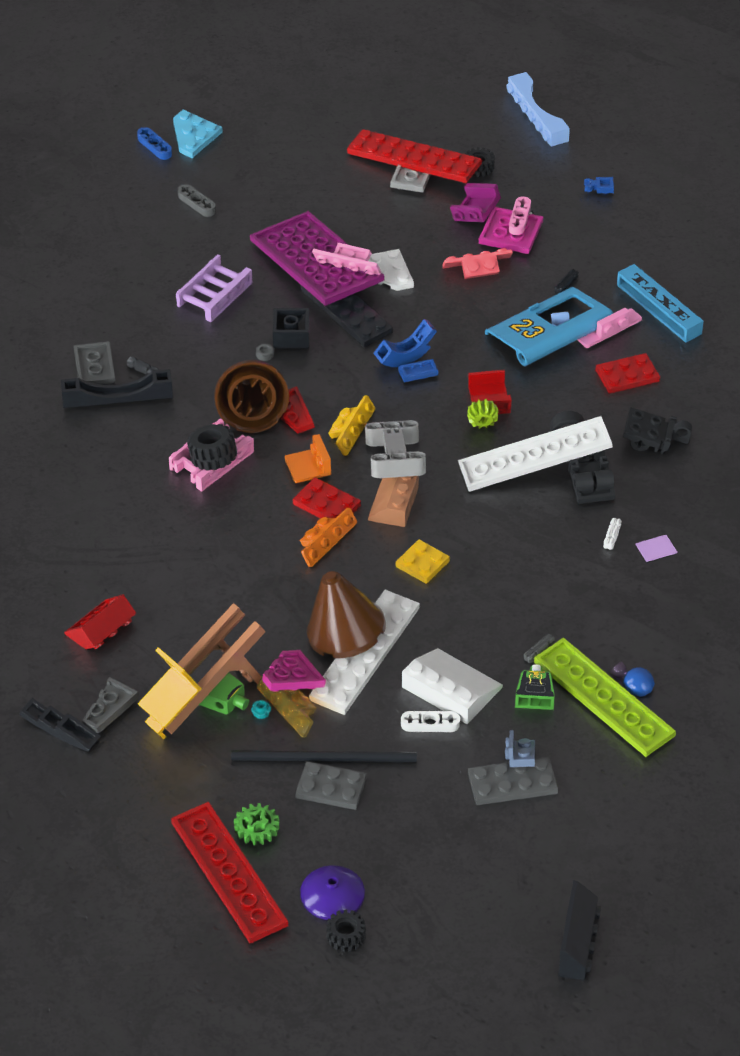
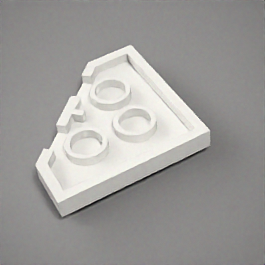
M399 249L371 254L369 262L377 263L384 274L385 281L378 284L390 285L391 289L396 291L414 288V281Z

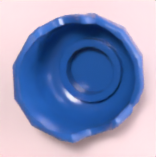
M642 667L633 668L628 671L623 680V686H625L626 690L636 697H643L651 693L655 685L652 674Z

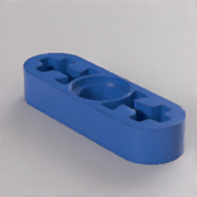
M143 127L137 131L138 141L159 159L167 160L172 157V147L153 130Z

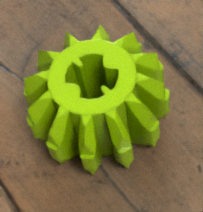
M487 399L483 401L478 400V402H472V405L468 406L467 417L473 427L478 426L479 429L482 427L487 428L488 425L494 426V422L498 421V407L493 401H488Z

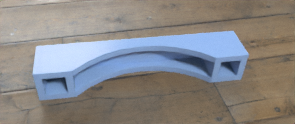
M524 72L510 76L507 84L508 92L512 94L515 102L521 106L522 111L533 122L537 131L543 135L544 140L550 146L569 142L570 128L564 120L545 112L535 103L532 97L533 80L528 73Z

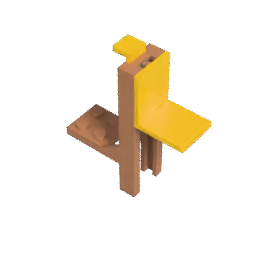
M234 603L178 664L160 648L155 650L171 668L142 698L138 705L150 715L145 723L163 739L167 736L162 731L166 729L172 735L229 671H239L250 683L254 681L259 685L262 682V676L244 655L266 631L254 621L231 647L223 640L245 616ZM213 650H221L224 653L222 657L196 683L190 675Z

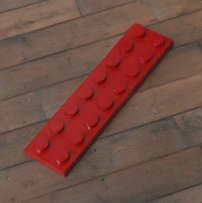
M364 129L347 147V154L395 166L401 165L403 168L467 183L482 164L481 158Z
M209 802L171 818L172 825L250 944L288 927V920Z

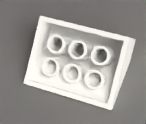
M438 648L414 659L402 671V687L443 711L456 712L460 716V721L468 724L503 687L499 682Z

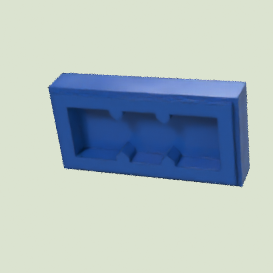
M433 359L398 366L403 382L438 376V369Z

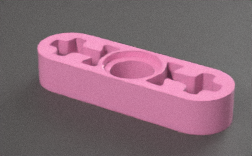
M519 197L515 201L509 222V232L513 235H521L525 231L531 210V200L528 197Z

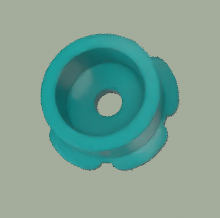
M259 700L252 704L251 711L256 718L264 719L268 717L271 712V706H269L267 701Z

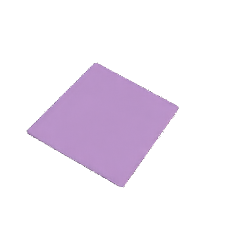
M667 535L635 544L646 562L678 553Z

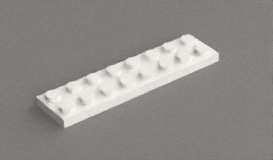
M600 416L458 460L467 489L470 492L609 449L613 446L603 419Z
M384 590L376 601V604L382 609L386 620L384 634L380 633L377 637L378 643L359 655L348 658H335L323 675L326 680L325 687L313 689L309 695V701L345 715L417 613L420 603Z

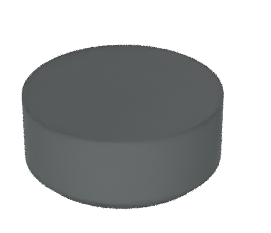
M269 344L259 345L256 348V357L262 361L271 360L274 357V348Z

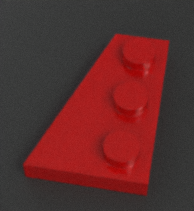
M298 387L288 389V407L280 418L297 434L315 428Z

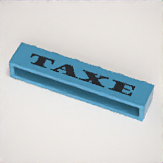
M633 264L618 272L617 286L685 343L702 334L703 320L638 266Z

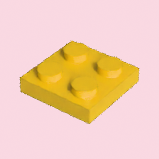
M418 539L396 561V567L427 584L450 562V556Z

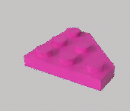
M301 650L282 651L279 658L275 659L270 665V669L263 673L262 681L269 690L275 692L289 689L325 687L326 682L324 677Z

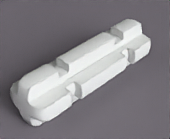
M613 518L611 520V525L604 540L603 547L605 549L611 550L614 548L621 527V519Z

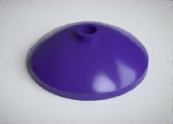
M331 865L320 867L308 874L301 885L300 895L301 901L308 912L318 918L328 920V918L331 919L332 914L336 916V911L339 910L341 914L344 913L345 909H347V913H350L351 910L356 912L364 901L365 889L361 878L355 872L342 866Z

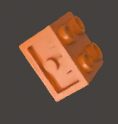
M320 434L312 436L313 444H310L311 450L285 455V461L295 483L312 480L314 477L321 478L331 475V459Z

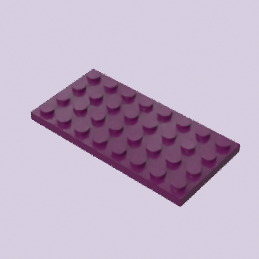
M309 211L250 235V241L325 306L385 281L382 272L380 275H370L364 271H353L347 267H336L330 263L323 264L318 262L312 252L313 249L334 253L338 243L348 244Z

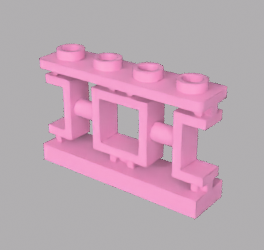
M219 419L215 423H212L215 425L222 424L223 426L229 427L228 424L224 425V421L222 419ZM244 435L235 439L238 453L235 456L236 459L224 468L209 471L201 470L192 464L189 460L191 457L186 443L169 457L170 470H175L178 473L183 468L191 472V482L193 484L196 482V488L204 491L254 452V440L250 436L245 437Z

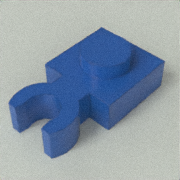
M596 177V180L584 179L585 192L596 190L597 193H614L613 177Z

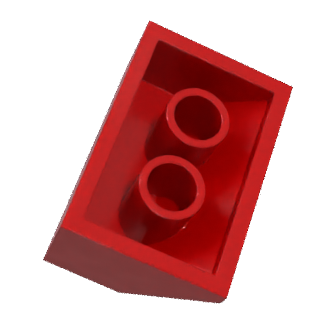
M124 594L105 599L64 633L84 649H97L104 644L103 640L105 638H111L117 634V629L120 626L124 627L132 622L131 618L137 613Z

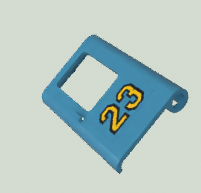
M571 287L486 329L485 334H492L515 349L518 361L523 366H527L596 331L597 322L613 314V311L575 287ZM573 297L592 308L558 326H554L538 316V314Z

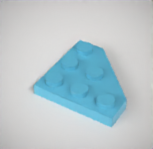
M184 109L173 117L179 152L191 158L196 156L223 133V127Z

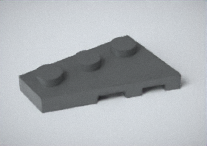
M109 677L107 686L99 693V699L96 703L92 704L82 720L83 724L99 734L140 698L138 691Z

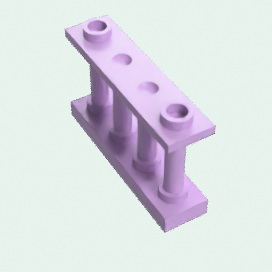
M217 254L187 284L177 291V307L180 308L184 303L190 302L203 308L205 319L212 322L252 284V269L246 267L242 272L236 273L221 266V256ZM219 272L233 278V280L227 283L213 276ZM210 282L223 288V290L217 293L204 287V285ZM198 291L213 299L207 303L193 297V295Z

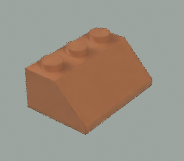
M419 476L382 478L368 521L405 527L419 488Z

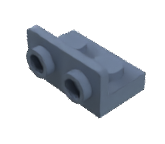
M510 730L509 737L506 738L505 759H509L510 767L535 766V740L526 738L515 740L514 730Z

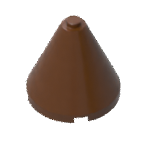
M247 360L234 364L221 375L215 388L214 399L218 414L226 424L228 423L235 430L241 432L257 433L267 430L279 422L278 419L286 412L288 407L289 390L284 377L275 367L263 361Z
M327 572L321 579L307 627V636L311 647L322 656L325 655L324 653L333 654V658H348L369 650L378 643L377 637L380 633L384 634L386 629V620L382 609L339 572Z

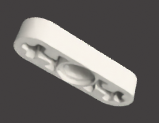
M407 711L401 716V727L408 732H455L460 727V716L452 711ZM433 719L436 722L434 724H427L425 721Z

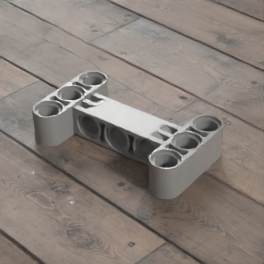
M417 421L373 422L365 425L366 445L384 446L385 453L371 456L372 477L421 476L426 473V454L420 451L407 452L405 444L419 442V423Z

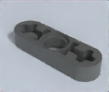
M184 184L178 187L179 199L201 215L210 217L216 213V204L191 185Z

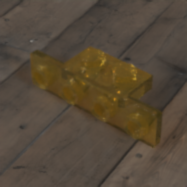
M262 675L257 689L301 737H306L313 724V720L308 715L314 714L316 707L299 689L270 691L262 681Z

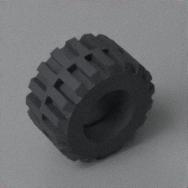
M222 424L205 425L193 431L188 437L187 445L192 464L201 470L209 471L224 468L226 465L231 464V461H234L236 459L235 456L238 454L234 434L228 426H223Z

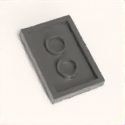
M109 341L74 345L78 378L100 385L116 383Z
M306 761L296 790V798L356 810L366 781V773Z

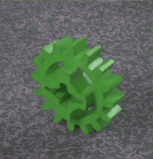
M258 803L257 807L250 804L249 809L242 807V813L237 812V818H234L235 833H238L239 839L244 838L246 844L249 841H252L253 845H256L258 841L262 845H264V840L271 842L272 836H277V830L280 829L279 816L275 815V809L269 811V805L262 808L261 803Z

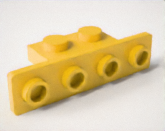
M368 395L363 396L357 407L341 410L328 432L331 439L338 438L336 445L343 456L349 454L376 409Z

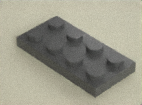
M549 757L535 758V766L510 767V762L468 768V776L476 805L558 794V787Z

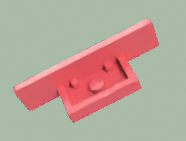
M502 248L497 250V252L490 253V251H484L479 255L466 254L460 258L451 256L444 260L442 266L443 269L462 266L465 279L494 275L500 272L497 260L510 258L513 252L512 249Z

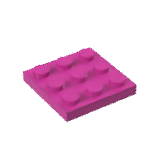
M494 207L479 237V244L506 248L507 250L512 249V251L529 254L543 223V216L529 214L524 233L513 235L509 232V222L513 210Z

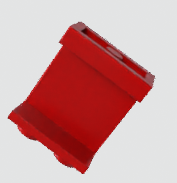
M505 370L468 373V388L471 402L487 399L497 405L498 414L511 413V395H507Z

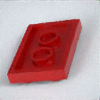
M647 353L598 364L595 369L609 394L660 382V375Z
M314 477L293 498V505L320 519L323 517L336 518L346 508H351L354 513L361 506V500Z

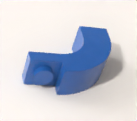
M423 319L409 338L398 343L383 340L373 354L385 366L398 367L410 364L421 358L431 348L429 342L437 330L428 320Z

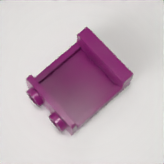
M467 183L464 187L467 194L466 198L460 205H452L450 207L454 221L484 222L501 199L497 184Z

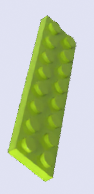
M562 638L534 657L535 664L542 666L543 671L550 672L551 677L645 757L675 737L676 731L565 638Z

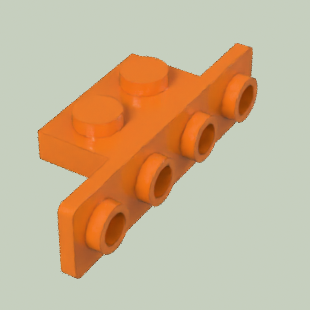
M346 508L336 518L323 517L319 519L317 524L312 529L306 531L305 535L300 539L302 546L305 547L301 554L308 567H313L357 524L351 508Z

